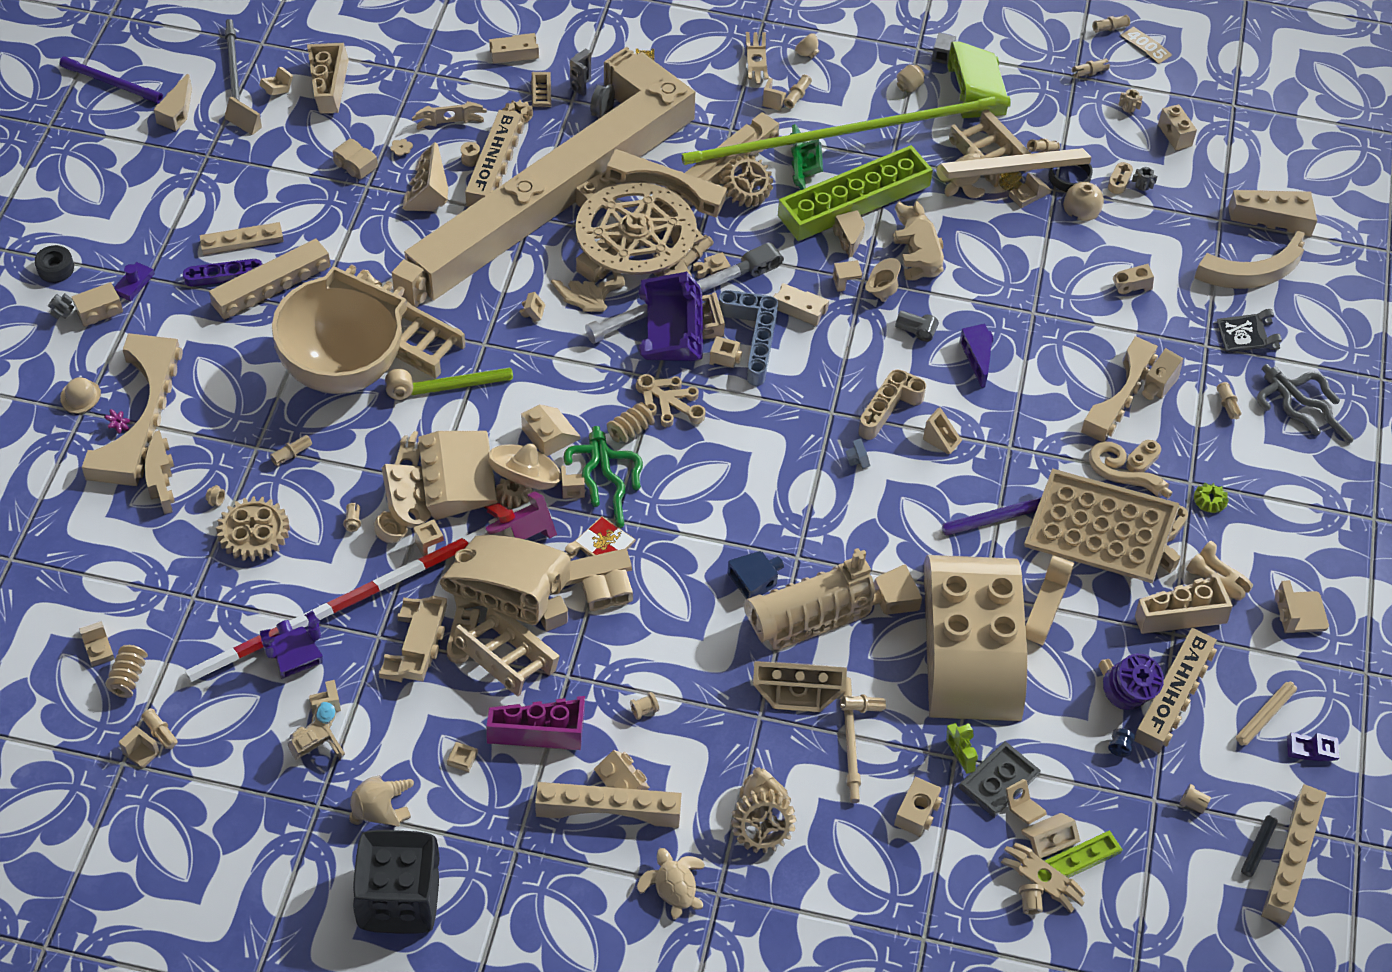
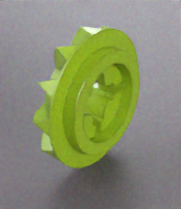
M1205 482L1195 490L1194 501L1200 509L1206 512H1221L1228 504V492H1224L1222 486L1217 487L1214 483L1208 485ZM1211 493L1214 496V500H1212V502H1210L1211 499L1209 496V494Z

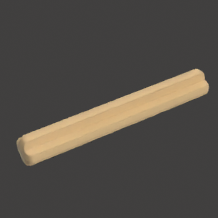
M1285 682L1236 736V740L1241 746L1248 745L1297 691V687L1293 682Z

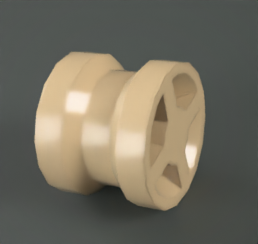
M466 142L460 149L462 154L461 161L465 166H476L480 157V147L475 142Z

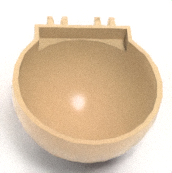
M352 264L346 271L333 266L325 277L305 282L296 287L281 300L275 310L272 322L274 348L282 365L297 381L323 393H352L373 384L390 368L399 350L402 333L400 318L407 310V299L402 297L405 290L403 287L398 286L394 293L390 291L393 284L390 281H387L382 288L365 281L368 275L365 270L360 271L356 277L354 276L356 266Z

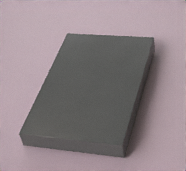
M1004 741L975 769V772H972L959 784V789L995 818L1008 806L1006 788L1022 779H1025L1029 785L1040 775L1041 770ZM1022 788L1014 792L1013 799L1023 791Z

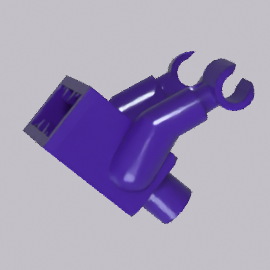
M313 610L304 615L309 621L308 630L303 626L292 629L289 620H284L276 625L280 634L276 637H269L271 629L260 631L265 654L268 658H276L281 679L323 663V655L315 644L321 637L320 620L316 617Z

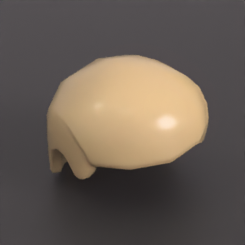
M386 511L377 516L374 523L375 534L386 543H396L402 540L408 531L406 526L398 523L391 513Z

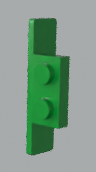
M796 124L792 125V133L790 135L801 133ZM819 139L793 144V147H791L794 157L792 167L795 173L792 178L795 186H799L800 190L806 188L805 177L823 172L822 146Z

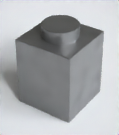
M938 33L933 49L932 61L943 64L948 63L951 42H956V36Z

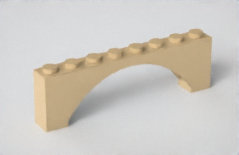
M128 333L123 346L126 363H132L149 383L150 395L148 404L140 419L124 435L101 448L87 450L82 470L85 480L131 486L138 485L139 479L143 478L144 463L150 441L156 427L160 426L161 411L166 408L167 393L171 392L172 378L177 374V362L182 359L183 351L179 347L178 339Z

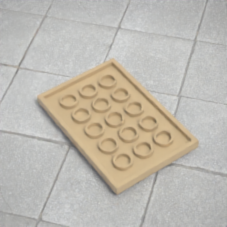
M1052 468L1024 544L1025 547L1153 584L1179 510V503Z

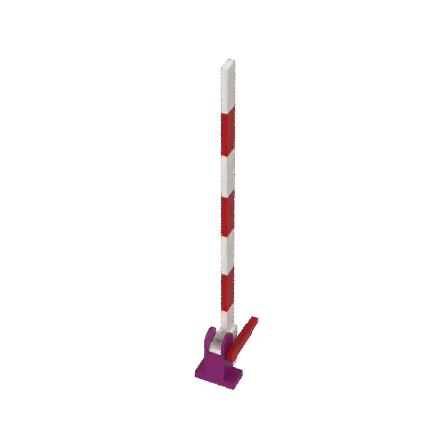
M534 491L528 494L530 502L513 510L507 509L499 503L484 506L488 513L496 517L489 521L490 525L313 609L316 617L321 620L456 555L458 551L465 549L475 536L496 535L524 540L539 532L549 539L556 536L557 532L544 496ZM308 612L289 621L292 629L308 626L309 621L304 616ZM277 627L269 631V637L280 635ZM258 635L186 670L187 677L192 682L263 648L261 636Z

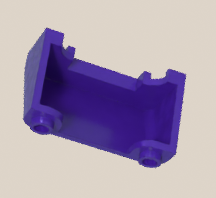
M687 271L641 280L639 296L647 304L648 339L642 340L639 345L640 355L646 360H701L703 358L702 291L699 284Z

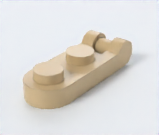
M457 606L447 645V656L451 662L459 664L468 660L469 655L453 643L455 629L459 624L468 632L477 627L480 609H472L471 611Z

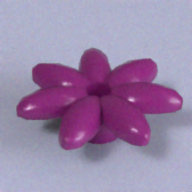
M110 409V415L104 416L107 421H110L108 428L116 429L118 434L121 433L122 429L129 431V427L126 424L130 423V419L123 418V411L117 414L114 410Z

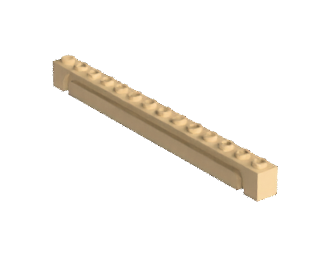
M761 112L752 119L750 125L746 124L717 148L779 137V123ZM763 150L704 160L696 163L685 174L719 185L723 178L721 174L724 167L731 159H736L739 155L742 158L748 155L749 159H751ZM666 187V189L679 195L690 207L693 205L686 197ZM659 200L654 202L668 216L676 214ZM644 207L640 213L646 215L647 207ZM651 210L650 218H662L654 210ZM654 224V227H657V226H660V225H664V224ZM614 229L610 232H619V229ZM602 238L596 242L607 253L613 256L618 254ZM610 238L617 245H621L622 238ZM626 241L625 249H628L632 242ZM639 243L634 250L644 246V244ZM585 252L576 258V271L591 282L596 283L611 271L595 263Z

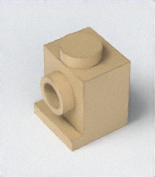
M716 336L710 351L709 365L716 363L734 368L735 363L739 364L742 358L740 342Z

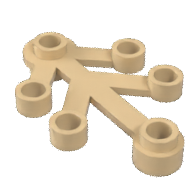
M644 374L637 379L636 389L644 395L647 407L653 409L651 411L653 416L656 415L657 406L653 403L652 394L659 398L662 426L670 427L673 425L674 417L670 412L669 404L688 415L689 420L693 424H700L705 420L706 411L701 405L690 407L677 399L686 397L690 401L697 400L699 390L696 387L691 386L687 389H681L682 380L677 376L670 379L655 380L651 375ZM670 387L671 390L664 391L660 388Z

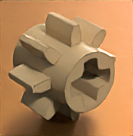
M1128 89L1126 93L1121 92L1119 106H1122V109L1128 113H1132L1136 109L1140 110L1143 96H1140L1137 90Z

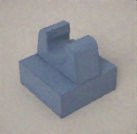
M861 438L854 440V447L845 451L850 466L861 464L862 469L870 467L869 458Z

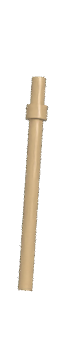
M846 677V691L843 693L846 696H852L851 678ZM844 710L848 760L846 780L847 786L850 789V802L859 803L861 777L857 768L853 710Z

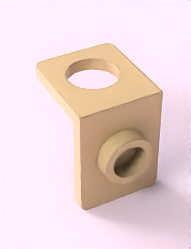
M1025 779L1006 788L1009 810L1025 823L1031 824L1047 815L1045 809L1030 799L1028 784ZM1022 788L1023 793L1021 797L1013 799L1014 792Z

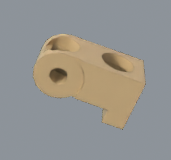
M1144 264L1117 272L1113 276V282L1120 294H1127L1132 290L1135 291L1143 288L1144 291L1153 290L1154 275L1149 264Z

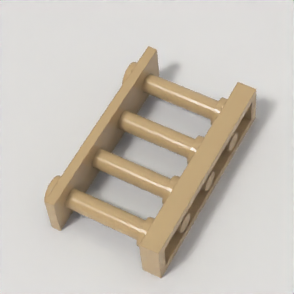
M988 109L982 111L980 123L961 132L955 124L951 126L949 140L964 156L967 155L969 147H973L980 157L989 156L990 158H995L1005 154L1008 156L1032 154ZM982 130L989 135L975 143H972L967 138ZM993 142L1001 147L987 155H983L979 150ZM1002 173L983 176L994 187H997L1000 174Z
M407 302V310L400 318V321L405 318L413 323L401 335L396 358L436 379L441 374L440 359L453 345L461 349L466 347L465 333ZM420 327L430 331L417 346L406 343ZM436 336L446 340L433 355L423 352Z
M489 608L485 622L469 632L459 624L456 626L453 643L459 649H462L517 697L521 695L525 678L539 669L551 675L556 671L560 657L515 618ZM491 628L500 634V636L486 645H483L476 639ZM507 641L517 648L501 659L492 652ZM523 655L533 661V663L519 672L514 671L509 666V664Z

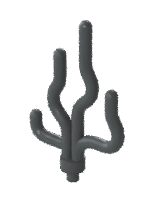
M1265 364L1261 370L1265 373L1264 378L1270 385L1258 393L1257 402L1265 411L1271 409V405L1265 398L1278 391L1283 396V410L1290 418L1303 423L1313 435H1320L1321 430L1306 415L1292 408V395L1301 404L1322 410L1326 422L1347 443L1353 442V436L1333 417L1332 410L1328 404L1318 399L1308 398L1296 388L1309 380H1316L1320 384L1323 394L1333 404H1338L1340 402L1339 397L1330 389L1327 379L1322 374L1307 372L1298 378L1290 379L1284 376L1276 366L1271 368L1268 364Z

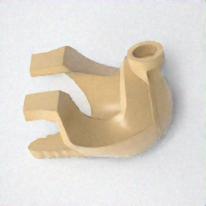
M380 775L366 779L352 792L350 822L358 825L366 821L399 827L400 823L411 818L407 806L394 810L391 805V799L414 785V781L412 779L384 782Z

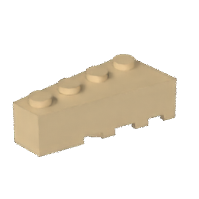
M344 43L307 44L314 97L319 113H339L349 62Z
M1233 190L1228 205L1232 221L1252 225L1261 223L1271 229L1280 227L1287 229V232L1295 233V231L1305 232L1306 236H1312L1317 223L1311 192Z
M1215 573L1208 579L1203 580L1200 578L1194 580L1193 584L1177 586L1173 591H1162L1139 599L1135 619L1141 634L1227 624L1232 604L1219 574Z

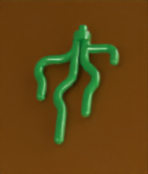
M593 426L592 432L588 435L590 445L568 447L564 452V463L567 466L571 465L573 454L591 453V460L582 470V478H584V483L589 488L591 505L598 507L600 505L598 488L595 481L590 477V473L596 468L600 459L603 475L616 485L617 490L613 496L615 521L617 527L623 528L625 523L621 500L625 494V485L623 480L611 471L609 458L630 459L634 462L635 466L631 471L632 488L635 491L641 488L639 475L643 469V461L633 451L611 450L607 446L605 433L600 430L599 426Z

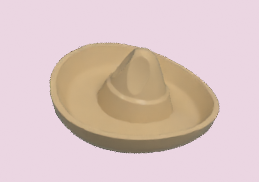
M515 444L500 445L489 452L488 461L491 468L504 478L521 485L539 490H547L555 487L562 478L557 465L545 454L537 451L534 444H527L525 446Z

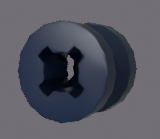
M1114 729L1111 736L1113 740L1110 741L1108 749L1116 756L1128 757L1132 751L1131 745L1135 741V735L1127 729Z

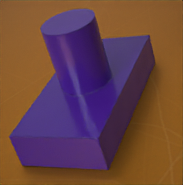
M138 262L128 264L124 268L125 275L114 286V289L119 297L132 301L155 275L154 269Z

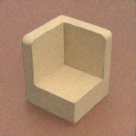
M769 78L764 88L762 106L781 111L784 99L786 98V92L772 89L773 79Z
M858 260L834 263L833 279L837 292L845 291L847 280L862 278V271Z
M561 466L563 499L585 497V484L582 474L566 475V467Z
M434 519L414 527L415 543L422 556L428 554L427 547L444 541L443 534Z
M335 680L325 682L326 692L309 696L313 715L317 708L316 705L321 702L331 703L336 712L341 711Z
M137 726L119 741L122 754L140 768H145L160 753L156 741Z

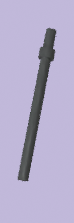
M227 19L225 39L228 45L232 97L240 101L235 49L236 31L233 26V20Z

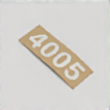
M1135 27L1121 34L1122 37L1145 51L1158 64L1172 56L1160 43Z

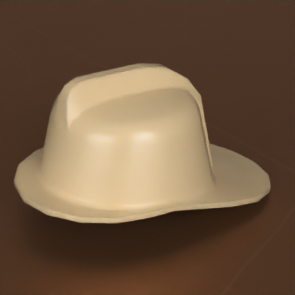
M888 258L879 262L873 268L865 285L866 291L873 293L882 302H886L888 297L893 295L898 289L897 277L901 268L900 262L895 258Z

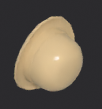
M74 378L63 388L60 402L69 413L80 414L87 412L99 401L101 389L96 383L86 378Z

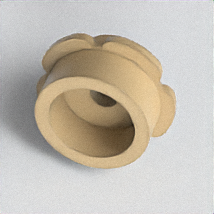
M215 485L207 490L206 500L211 506H220L225 499V490Z

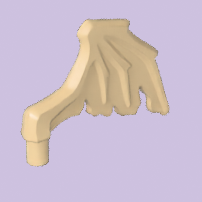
M612 271L614 278L607 282H600L599 287L595 285V282L584 281L581 284L579 281H570L568 284L569 289L561 281L551 280L553 286L564 298V302L582 308L583 312H604L607 309L604 303L607 294L625 286L624 276Z

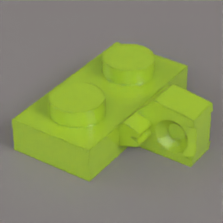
M953 723L947 725L946 741L966 774L975 772L978 755L970 743V740L974 737L973 729L969 723L960 727Z

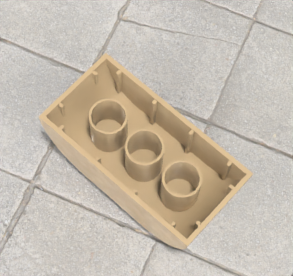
M926 555L924 560L929 717L1022 721L1027 688V642L1022 572L1019 560L1015 558Z

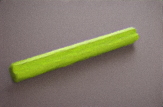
M509 367L414 382L411 395L512 380L513 372Z

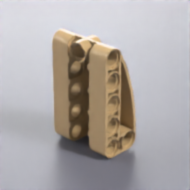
M496 535L475 536L465 549L456 553L455 562L440 579V585L448 593L527 624L536 625L548 609L549 595L559 594L569 581L571 561L565 552L533 541Z

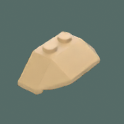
M754 661L753 685L774 709L821 712L846 691L847 667Z

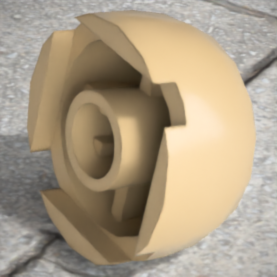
M1079 182L1068 189L1063 203L1064 210L1071 217L1072 214L1077 216V220L1090 221L1096 219L1102 211L1104 198L1101 190L1096 185L1089 182Z

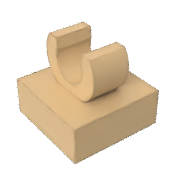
M535 292L528 293L527 299L522 302L524 309L519 312L525 318L530 316L534 322L540 321L545 309V303Z

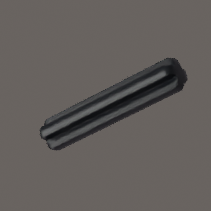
M1271 815L1265 817L1243 864L1242 874L1248 877L1254 875L1276 828L1277 818Z

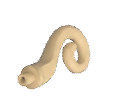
M1105 441L1097 443L1091 448L1089 463L1092 469L1101 477L1117 483L1144 487L1157 497L1162 495L1167 499L1171 497L1173 492L1168 489L1169 484L1157 475L1111 469L1122 467L1126 462L1127 454L1120 445ZM1104 452H1112L1117 455V458L1107 457L1105 458V464H1103L1100 460V455Z

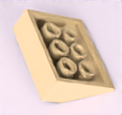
M436 431L418 437L426 507L435 520L498 503L494 473L488 461L490 445L487 431Z

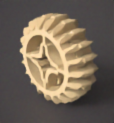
M739 155L736 159L733 158L726 164L721 174L723 177L721 184H724L723 187L727 188L728 193L726 197L731 196L733 198L732 203L737 200L739 201V206L745 203L746 207H750L751 204L755 207L769 197L773 189L771 184L774 179L770 178L772 172L766 171L768 165L763 166L761 164L762 160L757 162L755 161V156L749 159L748 155H745L743 158ZM742 169L741 174L734 176L735 171ZM760 186V191L752 193L753 188Z
M761 788L759 794L756 795L751 790V797L748 798L743 795L742 800L744 803L736 802L738 810L732 811L734 819L731 820V826L735 827L732 830L733 834L738 836L737 841L740 844L744 843V847L747 850L753 846L755 853L762 848L763 853L766 854L768 848L771 847L776 852L777 844L784 847L785 842L783 839L791 840L789 832L795 831L793 823L796 822V817L792 815L795 810L793 806H789V799H783V795L780 792L775 795L774 790L770 789L765 794L764 789ZM772 807L782 813V820L772 815ZM745 822L755 827V835L745 829Z

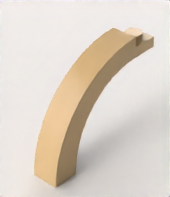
M1297 231L1283 251L1261 261H1230L1206 253L1198 265L1194 278L1211 285L1234 289L1256 288L1274 283L1291 273L1300 263L1304 252L1305 242H1303L1305 233Z

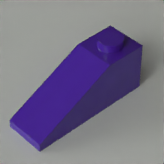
M985 324L962 328L959 342L981 388H984L989 372L993 334L991 331H988Z

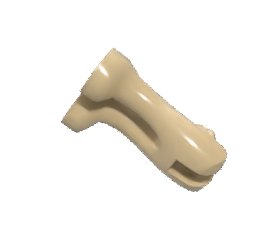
M1209 541L1200 554L1195 555L1190 561L1186 570L1205 579L1210 578L1216 572L1219 573L1227 595L1238 601L1242 600L1245 597V593L1251 591L1253 584L1243 574L1219 560L1216 556L1217 545Z

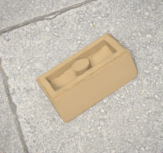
M234 97L229 98L225 112L226 120L251 135L262 128L260 113Z

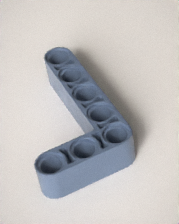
M732 290L722 291L719 295V305L724 317L756 321L748 362L747 381L753 386H760L766 380L777 318L778 301L776 298L767 295Z

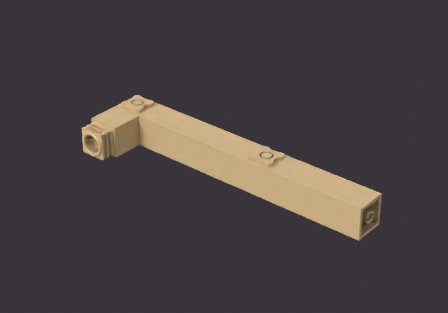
M625 47L605 60L604 85L612 84L614 86L615 99L622 104L404 251L405 260L424 269L427 295L432 300H436L576 202V187L606 171L615 149L641 157L695 119L696 92L643 52L634 54V51Z

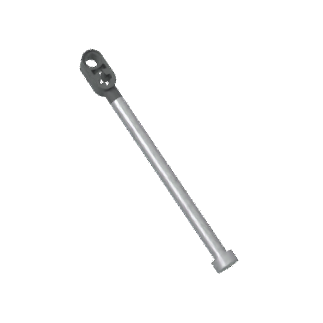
M766 243L746 252L741 258V263L696 282L699 284L701 291L704 292L748 272L753 277H757L778 268L783 263L784 257L772 243ZM645 303L601 323L593 321L586 324L585 331L589 340L595 344L604 340L605 334L648 316L647 304Z

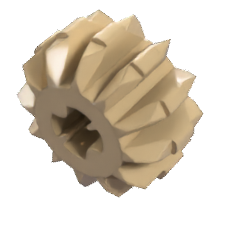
M501 478L500 484L496 487L497 501L500 505L513 509L530 502L528 494L532 492L531 487Z

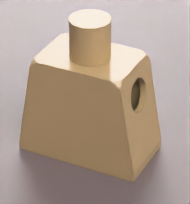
M1165 348L1147 373L1142 395L1148 400H1152L1155 396L1163 398L1179 379L1184 358Z
M906 564L875 578L873 605L879 604L884 614L889 615L920 610L922 596Z

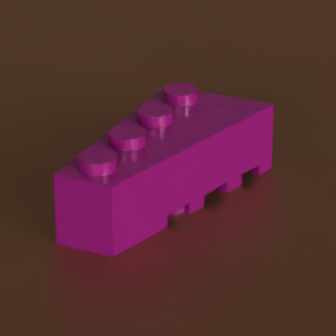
M579 696L577 700L566 701L565 698L556 699V702L542 704V701L532 702L529 706L514 704L490 707L486 726L487 744L581 750L585 696Z

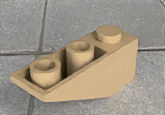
M186 74L182 80H179L177 85L167 93L166 97L156 105L154 114L157 124L177 131L187 120L192 93L189 74Z

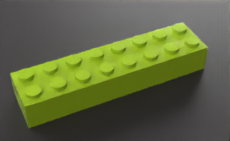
M910 145L779 199L777 216L797 241H800L833 227L837 215L857 210L860 215H863L930 187L933 169L915 148Z

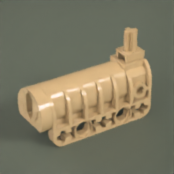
M856 548L851 559L833 567L829 572H819L813 578L805 577L799 583H789L785 588L780 590L773 589L767 595H757L744 601L745 614L761 643L769 640L772 648L779 650L866 617L872 610L875 594L873 578L870 575L871 568L865 560L866 551H860L859 548Z

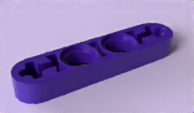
M245 259L190 266L184 269L183 279L185 284L190 287L226 283L263 264L259 259ZM231 269H238V270H239V271H238L237 273H235V274L229 273V271H230ZM210 272H218L216 276H208Z

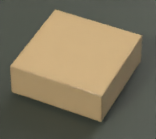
M455 742L447 759V765L469 772L478 754V749Z

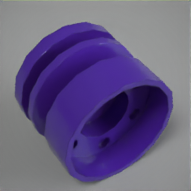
M1140 653L1129 655L1106 671L1103 678V690L1107 699L1114 706L1123 710H1133L1156 697L1164 685V675L1161 667L1153 658Z

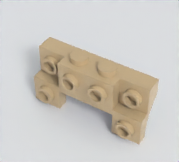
M438 596L424 599L403 598V605L397 617L398 621L410 623L403 644L402 656L385 654L381 671L379 670V678L402 682L403 678L424 681L432 659L437 658L439 650L438 640H442L445 627L442 626V621L447 608V598Z

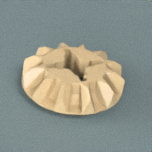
M512 100L511 104L506 103L505 108H503V111L517 113L515 111L517 109L521 111L523 123L528 122L533 116L532 106H529L528 102L522 103L521 100L518 102Z

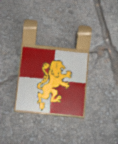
M601 516L574 542L569 543L565 547V551L570 560H572L580 549L589 556H594L625 548L629 549L636 539Z

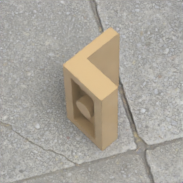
M1063 813L1021 829L1022 835L1031 840L1033 852L1039 858L1081 842L1075 819Z

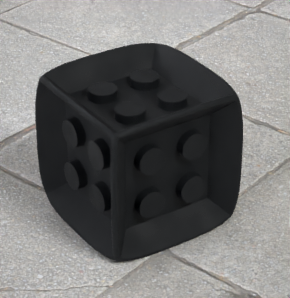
M373 830L361 834L357 848L353 881V910L356 923L360 929L377 933L419 934L433 930L438 902V866L440 861L438 842L434 835L404 830Z

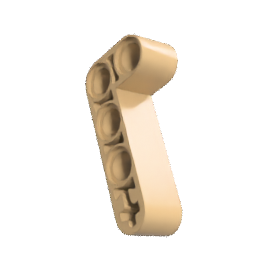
M892 370L861 415L858 431L860 437L866 440L874 439L900 400L911 405H920L925 397V381L903 370Z
M1054 555L1052 556L1044 582L1025 626L1027 640L1044 645L1068 585L1074 566L1073 562Z

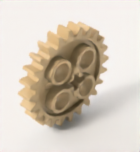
M253 496L250 502L246 498H243L242 504L235 501V507L227 506L228 513L222 512V519L217 520L219 526L216 527L221 548H226L227 554L233 552L235 559L239 555L242 556L243 561L248 556L251 557L252 561L255 560L256 556L263 560V554L271 557V550L279 552V545H285L284 538H289L288 531H290L288 515L285 514L284 509H280L279 503L273 505L272 499L265 503L264 497L256 501Z

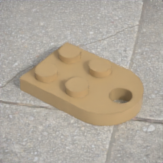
M385 464L381 469L388 506L393 518L401 525L409 528L425 523L430 518L431 513L426 507L422 467ZM408 512L413 513L416 520L411 519Z

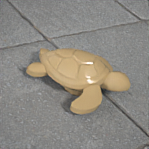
M969 147L967 149V155L962 156L955 162L986 159L990 157H980V155L975 152L973 147ZM941 164L938 165L936 169L938 178L944 183L950 182L945 188V195L947 197L956 194L959 187L963 188L964 193L969 198H979L985 194L984 189L972 185L979 180L981 175L948 179L940 170Z
M660 848L656 858L658 865L661 867L659 870L647 871L641 876L637 884L639 893H644L651 885L656 884L659 896L668 904L673 905L671 916L675 920L682 915V908L702 909L703 902L695 897L696 882L690 870L704 869V862L692 856L682 857L678 862L672 861L670 853L665 848Z

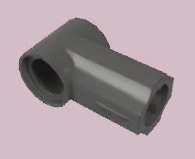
M902 310L899 312L895 323L896 328L915 333L916 337L924 342L932 340L939 325L938 319L933 315L927 314L920 317Z

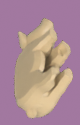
M918 201L914 203V206H907L898 202L895 206V211L905 228L895 231L893 233V240L895 244H908L910 254H902L904 266L912 268L904 269L905 279L917 280L921 277L938 276L944 270L942 238H938L933 223L926 217L924 208Z

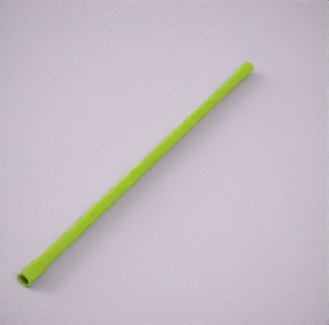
M988 97L972 102L748 143L682 153L681 158L683 165H688L709 159L976 110L992 109L997 107V101L995 97Z

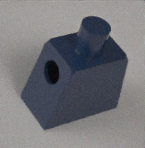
M758 551L729 560L727 574L743 596L749 599L757 595H764L777 585V571L783 569L784 564L779 556L768 560L763 552Z

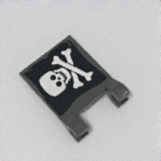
M1265 309L1258 314L1217 319L1225 352L1259 348L1279 350V342H1282L1280 334H1273L1267 337L1264 325H1271L1273 323L1271 318L1274 317L1273 310Z

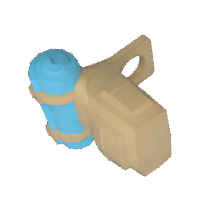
M321 702L316 705L317 708L314 711L312 723L306 728L302 726L297 728L290 735L288 748L295 760L326 741L339 760L345 755V752L330 730L336 715L335 708L331 703Z

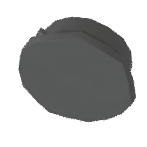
M612 84L607 86L598 85L595 88L590 104L592 116H597L600 119L613 110L615 91Z

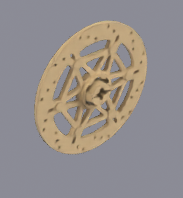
M644 182L615 184L596 192L583 204L576 219L577 240L585 254L595 263L608 270L630 275L652 274L674 266L690 252L697 233L694 213L679 195L662 186ZM626 196H643L642 200L621 203L614 201L617 198ZM656 200L663 202L664 204L669 206L676 213L677 216H668L663 210H661L657 205H655L654 202ZM638 206L633 213L624 209L627 207ZM644 207H647L646 215L640 213ZM600 208H605L607 212L600 227L592 228L593 217ZM651 210H654L662 218H650ZM616 211L622 213L625 216L621 218ZM610 216H613L618 222L606 225ZM654 224H664V225H660V226L654 227ZM681 228V235L677 243L672 248H668L666 243L672 229ZM619 229V232H607L610 230ZM667 230L662 240L655 234ZM602 238L618 254L613 256L607 253L596 243L595 239ZM610 238H622L621 245H617ZM652 238L657 245L651 243L648 239ZM626 241L632 242L628 249H625ZM639 243H642L645 246L649 247L634 250ZM650 253H657L659 255L648 260H629L630 256Z

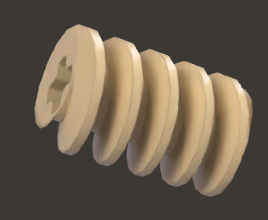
M640 402L635 404L633 408H629L626 412L621 413L620 416L615 417L613 421H609L607 423V430L615 442H620L621 439V441L626 443L628 442V437L634 438L635 433L640 434L642 432L641 428L646 430L648 424L652 426L655 424V421L647 405Z
M123 645L120 647L115 662L112 665V670L108 675L109 678H107L105 683L107 689L119 697L131 698L133 696L131 690H135V682H138V675L143 671L141 667L146 663L143 658L148 657V654L135 645Z

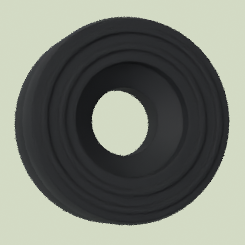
M47 246L41 249L35 256L37 273L46 282H62L68 279L74 271L72 255L63 246ZM53 262H60L56 266H49Z

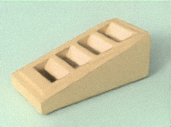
M532 72V107H551V72ZM536 88H545L547 90H536ZM536 94H547V96H536ZM536 99H547V101H536Z

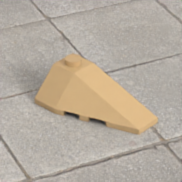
M434 142L420 156L415 169L417 174L410 181L411 191H407L404 196L403 209L405 211H434L439 206L445 205L448 200V185L438 144Z

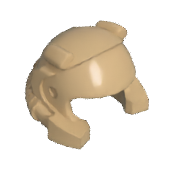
M759 767L755 768L753 773L745 779L744 787H741L739 797L742 799L743 795L750 798L751 790L758 795L761 788L764 789L765 794L772 789L775 795L780 792L783 795V799L787 798L791 802L787 790L764 768L761 769Z

